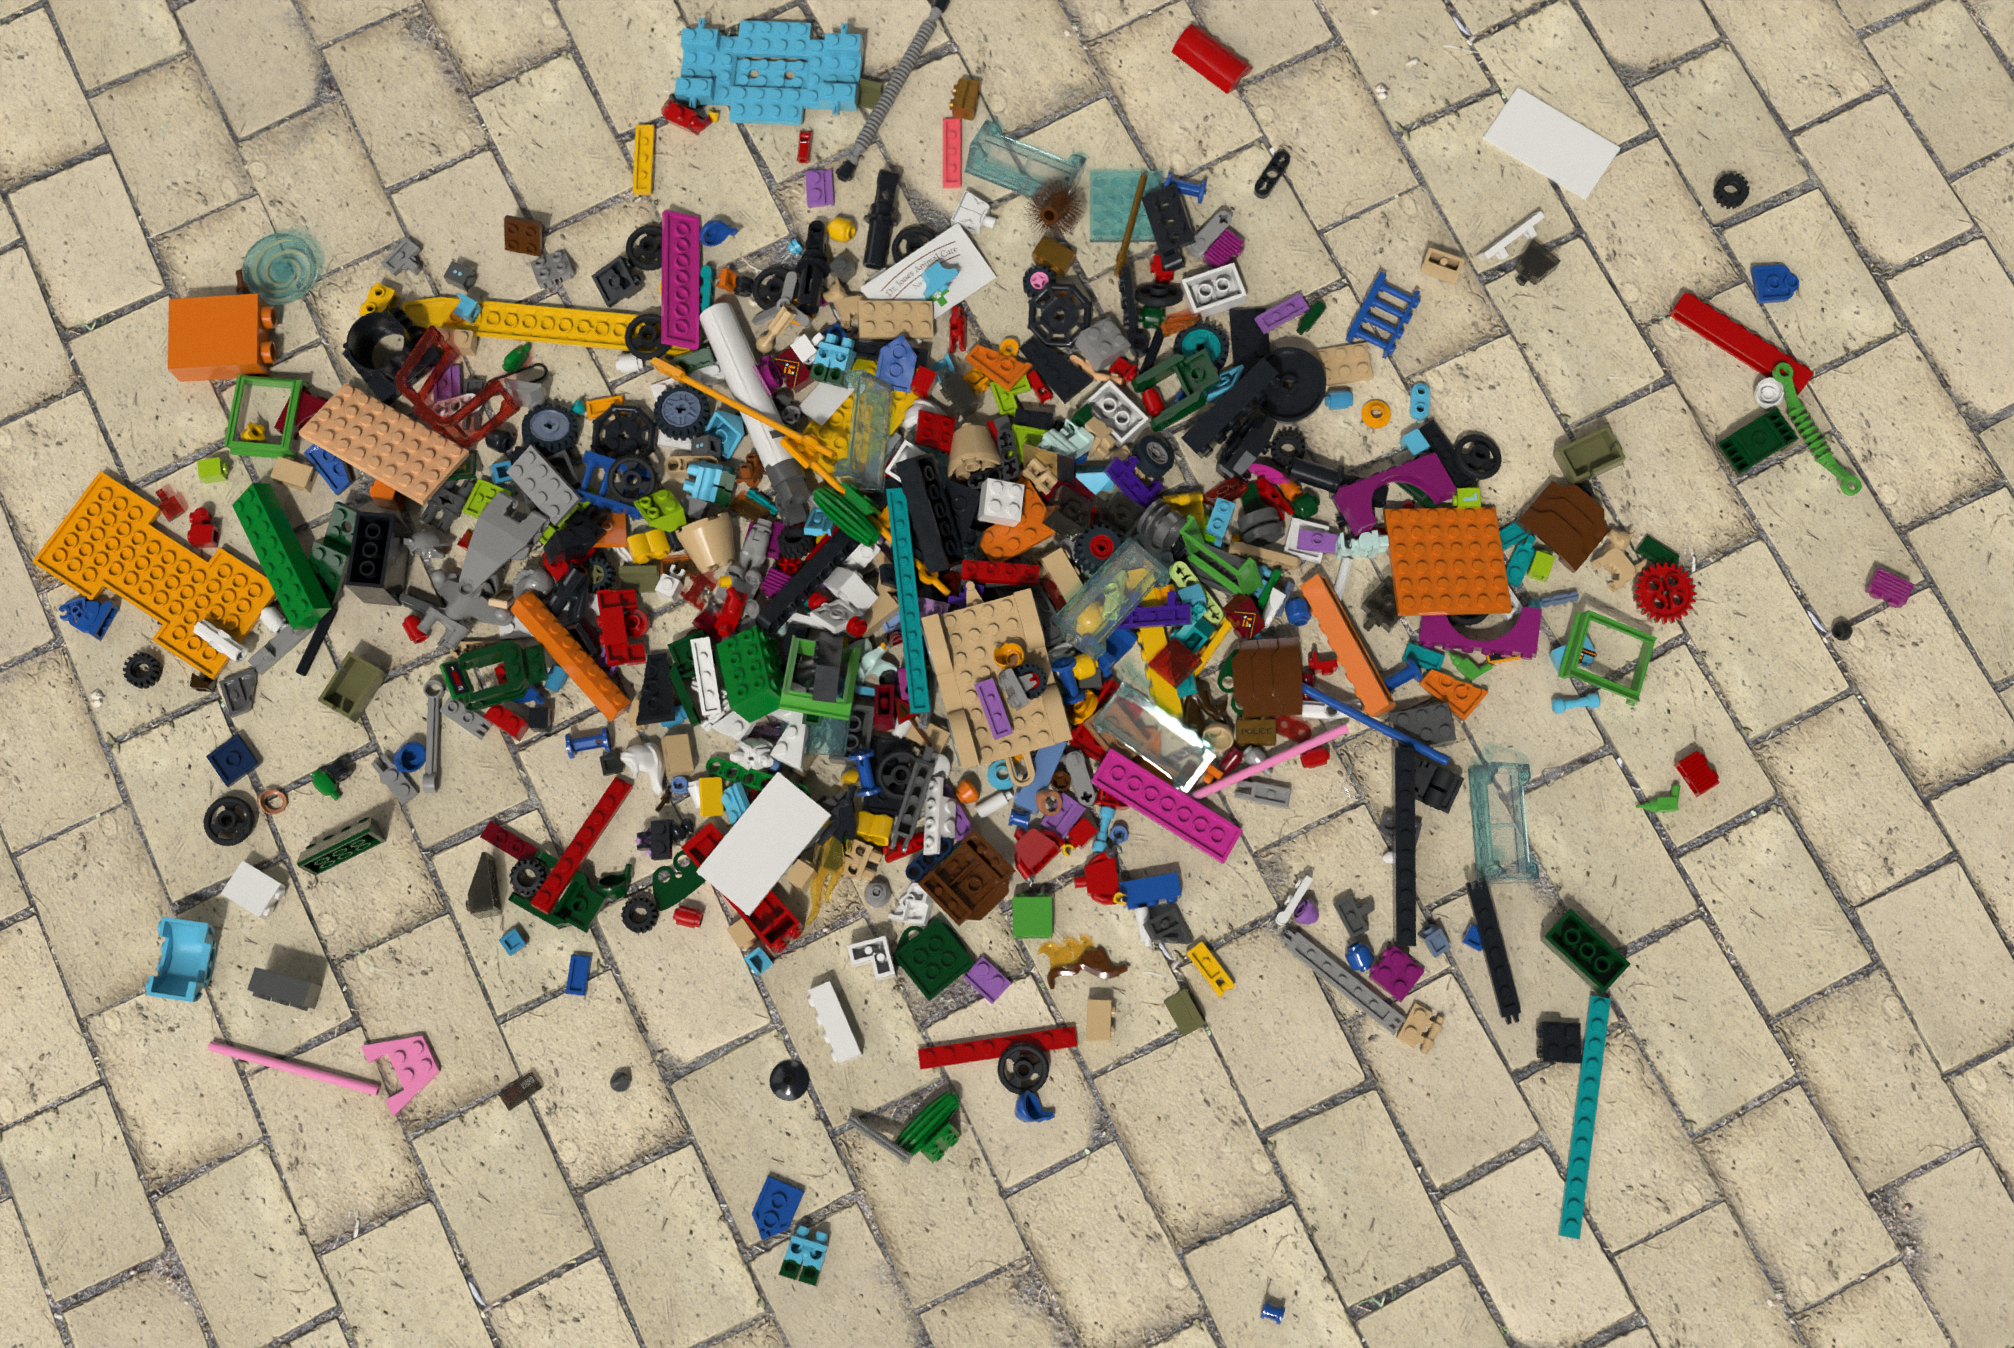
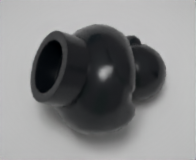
M671 819L672 845H675L677 841L686 839V831L694 832V822L692 819H683L681 825L674 822V819Z

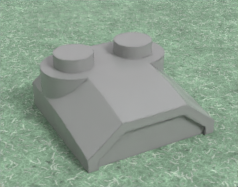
M508 378L504 379L509 393L507 401L511 403L510 406L514 408L528 407L533 411V407L538 406L540 409L541 404L546 405L548 403L549 396L542 384Z

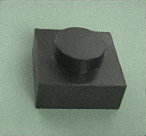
M618 752L599 757L604 776L623 772Z

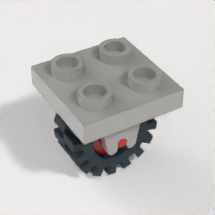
M1032 663L1023 664L1014 672L1012 668L1005 670L998 677V684L1002 691H1006L1008 695L1007 700L1011 708H1015L1018 711L1030 703L1028 699L1033 700L1044 692L1047 688L1048 679H1046L1047 674L1043 672L1044 669L1042 667L1039 668L1037 664L1032 665Z

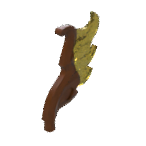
M1080 937V940L1083 941L1082 945L1076 944L1070 939H1063V942L1067 944L1066 947L1061 948L1053 944H1045L1040 947L1037 955L1044 953L1050 959V972L1048 973L1047 981L1051 990L1055 988L1054 979L1056 977L1078 975L1081 970H1085L1102 979L1119 977L1120 974L1128 970L1125 964L1118 967L1112 966L1106 953L1100 947L1097 948V951H1093V945L1086 937Z

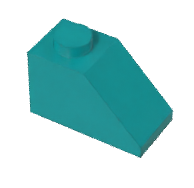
M1201 617L1178 645L1183 649L1184 654H1188L1191 659L1216 628Z

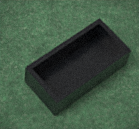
M821 631L820 638H816L809 693H813L812 700L836 703L844 634Z

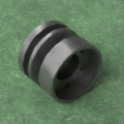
M1157 499L1141 516L1137 525V531L1144 534L1148 539L1152 538L1153 543L1166 550L1181 535L1179 531L1187 523V518L1177 510L1171 511L1172 507L1162 499Z

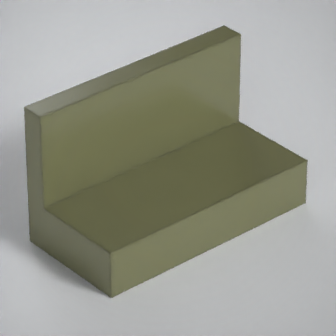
M860 78L858 106L873 110L883 93V84Z
M657 565L619 566L621 590L635 589V593H656L655 588L660 580V570Z
M1186 989L1164 1001L1183 1037L1204 1026L1205 1023Z

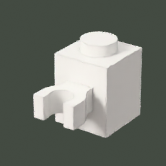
M819 332L811 340L810 337L804 334L795 338L794 343L790 346L802 363L810 366L815 360L819 342H824L826 337Z
M672 564L670 575L662 574L655 591L658 596L675 603L683 588L680 579L684 577L686 571L681 569L679 574H675L674 571L677 567Z

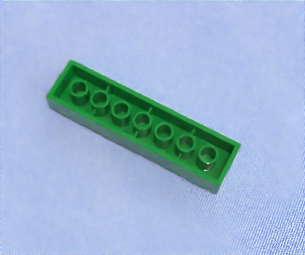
M252 483L232 506L292 630L312 629L331 609V606L271 484Z

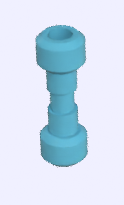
M1595 692L1588 693L1586 697L1574 700L1555 698L1552 700V710L1555 714L1564 713L1566 709H1573V707L1588 706L1590 709L1598 708L1601 703L1600 696Z
M1100 807V830L1097 840L1093 841L1092 844L1093 852L1100 853L1108 849L1106 842L1107 830L1116 812L1113 807Z

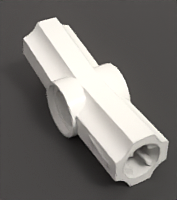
M202 619L194 626L193 632L207 641L211 647L221 654L224 653L237 663L244 661L247 657L248 650L208 621Z
M1359 699L1341 701L1361 711ZM1302 702V718L1324 719L1328 722L1335 721L1336 719L1351 718L1335 710V715H1329L1326 709L1330 706L1322 702Z

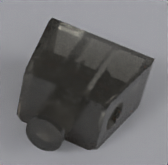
M1533 239L1515 268L1519 273L1515 281L1520 286H1524L1528 281L1533 285H1537L1554 272L1561 261Z

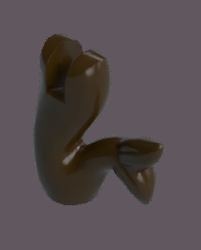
M1198 689V693L1186 696L1182 716V740L1188 742L1190 729H1196L1195 743H1202L1205 724L1200 708L1216 722L1228 725L1224 715L1228 705L1227 700L1213 706L1210 701L1209 691L1204 689Z

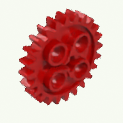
M1658 562L1655 564V569L1650 565L1647 567L1648 571L1643 570L1641 572L1643 576L1636 578L1640 583L1633 585L1638 588V590L1632 592V594L1638 595L1633 601L1640 603L1636 608H1643L1641 615L1649 614L1647 620L1654 617L1655 623H1658L1660 619L1663 625L1667 623V620H1669L1670 624L1674 623L1675 619L1677 621L1682 620L1681 615L1686 617L1688 615L1686 610L1691 611L1693 607L1690 604L1696 602V600L1691 598L1697 595L1696 592L1692 591L1696 585H1690L1689 583L1693 580V577L1687 579L1688 571L1681 573L1682 567L1680 566L1675 569V563L1668 567L1667 562H1664L1661 567ZM1668 578L1675 580V586L1668 584ZM1649 582L1656 584L1657 589L1655 591L1650 589ZM1662 591L1668 592V595H1667V596L1664 595V594L1662 595L1661 592H1662ZM1673 596H1677L1680 599V605L1673 602ZM1655 600L1661 602V609H1657L1654 606Z

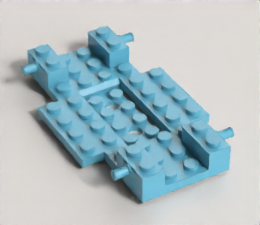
M703 17L699 18L697 28H682L681 47L683 49L681 76L676 78L675 96L679 104H689L688 109L690 110L692 108L696 110V105L730 106V123L802 125L803 109L832 110V115L839 116L840 110L857 111L864 43L861 34L848 33L849 24L846 22L845 25L844 22L841 23L840 33H825L824 40L811 39V23L740 20L738 37L720 36L718 29L705 28L706 18ZM762 57L805 59L806 61H808V63L802 61L785 62L784 60L767 61L765 59H761L759 61L749 59L738 60V58ZM751 71L759 72V76L754 79L750 78L749 74ZM793 72L795 76L793 79L787 80L785 79V74Z

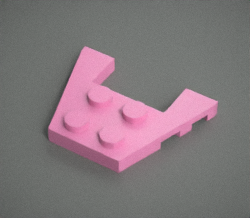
M424 1036L361 1046L368 1063H372L388 1054L403 1086V1091L386 1099L392 1116L398 1115L413 1100V1097L441 1072Z

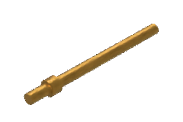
M1145 174L1140 175L1121 249L1116 256V267L1113 274L1116 277L1122 273V267L1127 262V251L1148 178Z

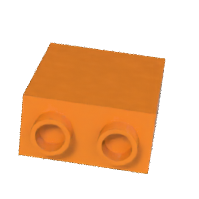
M258 293L169 299L168 370L180 382L236 379L238 374L268 377L269 363H275L277 357L275 344L273 341H269V329L276 328L277 325L275 308L268 306Z

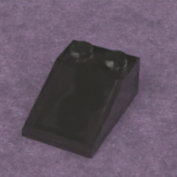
M482 852L468 892V900H466L467 911L478 919L502 915L495 858L487 852Z

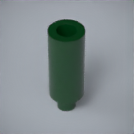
M1315 301L1299 321V327L1296 332L1300 335L1305 331L1309 332L1326 310L1325 305L1320 301Z

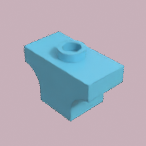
M936 262L924 271L921 278L926 283V290L923 295L927 300L938 291L942 293L950 287L949 283L958 276V271L955 268L945 269L939 262Z

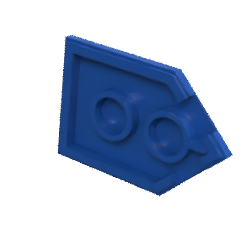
M903 334L880 349L874 386L911 393L910 384L914 377L917 355Z
M767 1176L752 1211V1216L762 1240L789 1229L805 1191Z

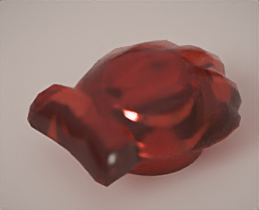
M951 570L943 576L942 583L951 591L950 594H958L961 576L957 571Z

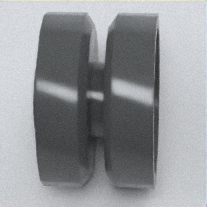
M1274 507L1259 509L1244 515L1237 521L1240 532L1245 533L1242 538L1245 544L1262 547L1281 539L1285 535L1282 524L1277 523L1280 518L1277 509Z

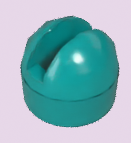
M577 399L571 406L570 411L575 415H582L586 412V405L580 399Z

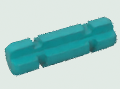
M753 488L748 490L746 493L748 499L754 501L756 505L767 511L772 517L777 515L776 505L772 504L761 494H758Z

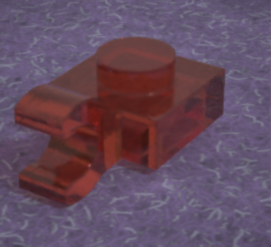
M162 488L155 492L162 501L157 506L168 522L185 513L175 496L168 498Z

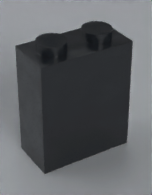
M591 523L555 531L543 547L548 564L551 565L585 557L597 542Z

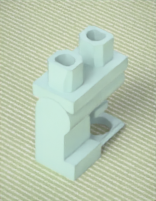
M1067 417L1064 427L1059 432L1053 428L1043 434L1042 441L1038 444L1037 448L1071 457L1075 460L1091 450L1094 436L1085 428L1077 426ZM1069 423L1074 427L1075 431L1070 429Z
M1373 530L1371 533H1362L1357 540L1345 541L1344 532L1337 536L1336 559H1343L1344 557L1364 558L1366 556L1370 559L1374 558L1377 553H1385L1386 548L1389 546L1388 535H1378V530Z

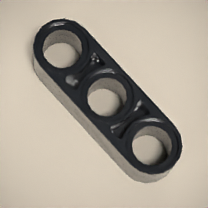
M790 622L779 653L782 661L780 666L784 675L792 636L795 635V638L807 640L810 629L807 626ZM797 653L793 678L795 676V671L798 668L802 654Z

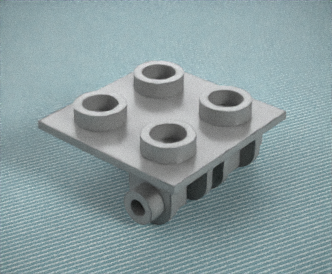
M564 249L530 262L540 289L553 286L552 280L554 285H557L555 282L557 278L562 283L560 277H562L564 282L575 276Z

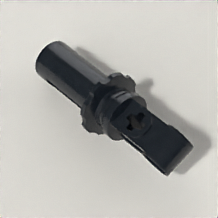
M885 169L879 170L875 201L870 205L871 214L864 216L865 222L869 224L863 266L869 269L882 270L885 267L890 229L898 226L897 220L893 218V214L896 211L893 203L899 177L898 172Z
M820 220L812 221L809 224L805 251L795 266L796 271L801 275L796 308L808 315L818 312L823 278L829 276L831 270L827 264L826 255L828 236L825 225ZM811 279H812L811 290H810V294H809L810 282H811Z
M1295 456L1292 458L1287 471L1288 479L1329 491V499H1334L1340 486L1345 484L1349 486L1361 478L1355 476L1354 473L1344 472V465H1339L1338 468L1332 469ZM1387 485L1380 486L1374 491L1372 496L1373 507H1385L1389 491Z

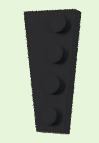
M1034 337L1019 348L1064 404L1094 381L1090 376Z
M881 564L879 566L881 585L897 589L894 564ZM914 566L917 596L948 603V597L950 595L953 596L950 568L938 571V579L951 591L946 597L933 584L923 583L918 577L919 570Z
M667 652L647 656L641 700L636 718L637 726L675 721Z

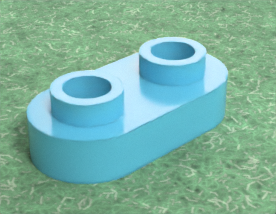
M1418 383L1413 386L1410 393L1409 412L1414 420L1422 421L1429 414L1430 389L1426 384ZM1418 390H1423L1424 394H1419ZM1420 407L1423 409V411L1419 412L1417 411V408Z

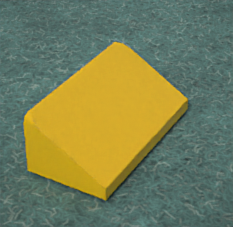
M699 778L701 817L723 816L722 778Z

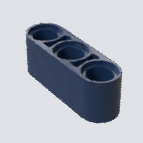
M941 837L940 844L945 842L949 845V848L946 851H940L939 854L930 855L934 857L932 864L924 863V858L929 855H924L923 852L906 867L907 879L912 883H918L944 861L953 850L950 839ZM916 868L920 871V874L913 878L909 873L912 869Z

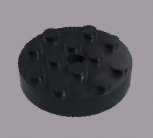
M1296 347L1277 348L1264 355L1262 358L1281 375L1283 380L1281 381L1282 385L1276 391L1272 390L1267 395L1268 399L1263 404L1257 405L1261 413L1271 417L1276 422L1287 424L1303 421L1313 415L1322 404L1326 393L1325 373L1319 361L1309 352ZM1284 382H1293L1294 385L1290 391L1283 388Z

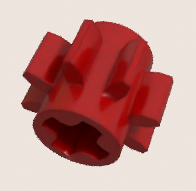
M786 556L779 558L781 572L784 571L788 575H796L797 570L802 569L801 558L799 559V557H796L795 560H792V557L787 559Z

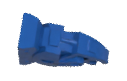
M85 597L73 599L59 607L60 612L67 611V614L61 615L60 619L69 621L73 627L83 633L92 635L99 641L104 637L120 609L109 601H105L102 604L99 601H91Z

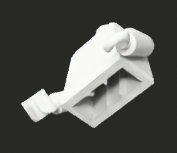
M880 535V538L871 547L861 543L839 567L844 569L847 567L853 572L856 570L860 573L882 550L880 548L883 543L882 536Z

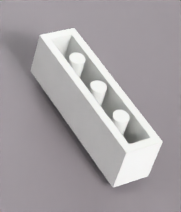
M828 981L808 990L810 996H807L811 1008L814 1006L818 1014H815L818 1025H823L825 1032L822 1034L826 1043H831L833 1050L830 1053L834 1062L838 1061L842 1065L862 1056L832 983Z

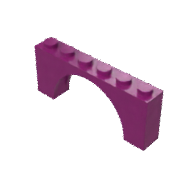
M1436 453L1423 454L1414 461L1411 459L1407 460L1401 466H1392L1385 472L1372 474L1367 479L1360 478L1349 486L1347 484L1340 486L1337 489L1334 500L1353 534L1357 536L1372 530L1377 521L1372 510V496L1377 488L1385 484L1401 482L1413 485L1425 492L1435 505L1451 499L1457 489Z
M1522 607L1521 615L1515 626L1504 636L1491 641H1475L1462 636L1452 627L1446 615H1423L1419 644L1429 649H1434L1437 646L1442 647L1446 651L1462 649L1464 653L1480 651L1483 655L1497 653L1506 658H1512V655L1520 656L1524 660H1532L1537 655L1542 609Z

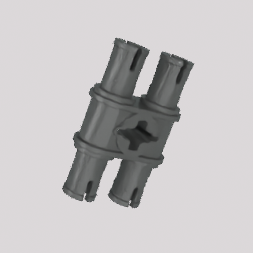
M457 480L446 481L431 499L427 501L428 506L419 519L430 525L437 512L442 511L444 514L435 528L446 534L453 520L459 518L458 515L475 486L473 483L468 482V480H464L458 492L454 494L451 490Z

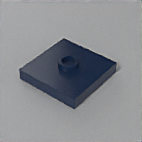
M239 734L206 756L228 788L261 765Z

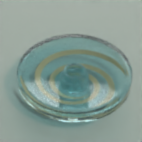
M286 233L272 234L257 241L247 252L242 267L244 282L251 293H258L264 302L274 305L288 304L303 297L313 286L318 271L316 256L309 245L299 237Z

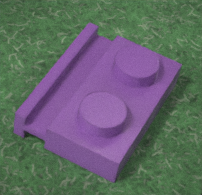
M829 169V171H805L808 208L826 207V205L834 206L832 169Z
M459 365L432 367L434 403L462 395L461 367Z
M1062 793L1060 796L1062 807L1059 813L1054 816L1046 815L1040 824L1047 830L1054 831L1065 840L1068 832L1075 826L1086 808L1065 793ZM1057 801L1049 812H1052L1056 809Z
M983 956L963 977L991 1004L1011 985V982Z

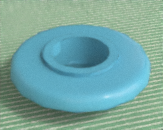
M999 760L991 764L987 777L989 783L994 788L1006 790L1014 786L1010 780L1009 773L1005 780H1000L997 777L999 770H1006L1008 772L1005 760ZM1014 766L1016 776L1018 777L1017 768Z

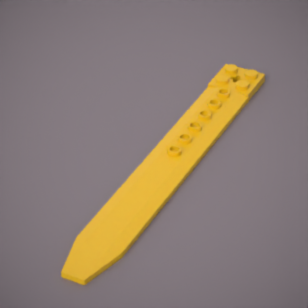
M436 297L403 302L402 305L404 312L417 327L435 333L436 328L474 331L477 337L629 351L625 343L626 328L634 318L641 316L475 300L479 303L482 310L473 324L453 313L461 301L459 298ZM644 322L634 329L632 338L639 337L638 331L645 325ZM656 323L654 328L661 339V324ZM649 334L645 339H651L653 335ZM641 345L638 350L650 353L657 351L658 348L647 349ZM671 345L664 355L677 356L692 351V349Z

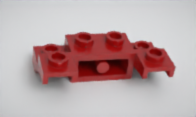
M635 589L596 591L600 615L596 616L597 625L602 627L603 632L599 634L600 645H605L608 667L627 664V666L645 664L644 644L628 645L623 611L638 609Z

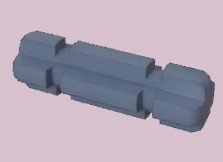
M1290 581L1284 582L1283 590H1280V592L1285 594L1286 598L1275 616H1282L1284 612L1283 607L1285 608L1291 596L1290 591L1293 592L1295 587L1294 583Z
M1574 590L1569 591V593L1553 594L1551 597L1549 595L1541 597L1542 607H1550L1551 604L1553 606L1565 604L1569 601L1575 602L1578 601L1579 595Z

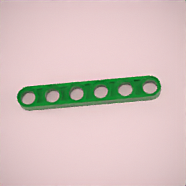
M716 757L709 759L706 763V770L712 776L721 777L723 780L733 783L741 782L742 786L761 792L764 789L762 787L763 781L774 777L750 768L747 770L739 764ZM720 763L719 770L711 771L712 764ZM731 768L737 769V774L734 777L728 776V771ZM748 774H754L755 777L752 782H745V777ZM790 781L800 790H805L806 795L811 798V792L806 786Z

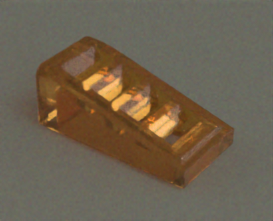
M1201 314L1168 317L1161 324L1164 337H1169L1195 325L1202 317Z

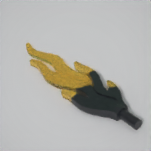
M852 784L849 785L845 799L843 798L830 812L832 816L824 824L823 828H827L831 823L832 825L821 835L814 849L812 864L817 866L822 849L823 858L820 868L811 883L812 911L805 923L807 926L815 920L820 911L821 891L828 875L831 873V879L824 893L826 903H830L831 893L843 874L845 866L843 843L847 831L846 849L848 853L852 852L853 842L858 831V821L854 808L855 802L853 801L857 786Z

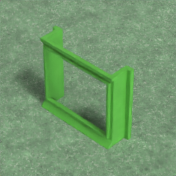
M238 374L224 443L231 450L230 454L275 459L288 456L296 460L297 453L291 446L302 389L309 390L310 383L304 382L302 379L291 380ZM245 385L291 389L281 445L234 441Z
M1190 514L1187 516L1188 522L1179 533L1182 535L1189 556L1187 559L1236 595L1239 593L1250 597L1258 587L1260 589L1263 588L1256 562L1249 557L1239 570L1235 569L1204 546L1205 542L1195 517ZM1199 550L1203 551L1236 575L1239 586L1197 557V552Z
M1590 610L1583 613L1576 612L1557 676L1563 679L1569 677L1577 678L1627 698L1626 704L1634 706L1635 703L1640 702V692L1657 637ZM1591 620L1643 641L1630 688L1577 668Z
M793 635L779 709L849 721L861 646L856 648L842 646L841 661L849 662L843 699L836 698V703L812 700V693L790 690L797 653L814 656L816 641L795 638V635Z

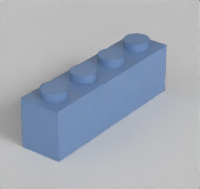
M1066 741L1039 749L1036 756L1032 755L1031 760L1035 777L1031 784L1022 787L1021 791L1017 790L1013 799L1016 801L1015 807L1031 812V814L1036 816L1038 815L1039 809L1035 801L1036 794L1040 790L1049 789L1052 776L1056 773L1062 755L1066 750ZM1027 772L1024 773L1022 780L1027 778Z

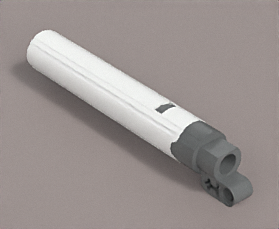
M717 303L706 308L700 314L699 319L734 400L784 425L771 395L768 394L753 368L757 364L731 304ZM740 411L774 491L777 492L775 505L783 524L786 527L804 524L807 521V515L802 503L807 501L811 494L805 483L807 476L802 465L780 444L781 439L787 435Z

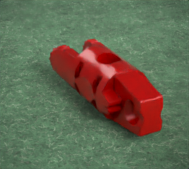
M960 306L952 307V317L949 320V352L951 354L956 353L957 341H959V349L962 352L966 351V316L963 314V309Z
M1263 476L1257 480L1258 493L1269 507L1277 509L1280 521H1283L1285 516L1279 507H1282L1290 516L1294 514V510L1272 483H1269Z
M924 832L912 836L906 853L901 852L906 837L898 840L894 849L890 848L891 844L883 847L881 852L885 855V861L891 863L924 847Z

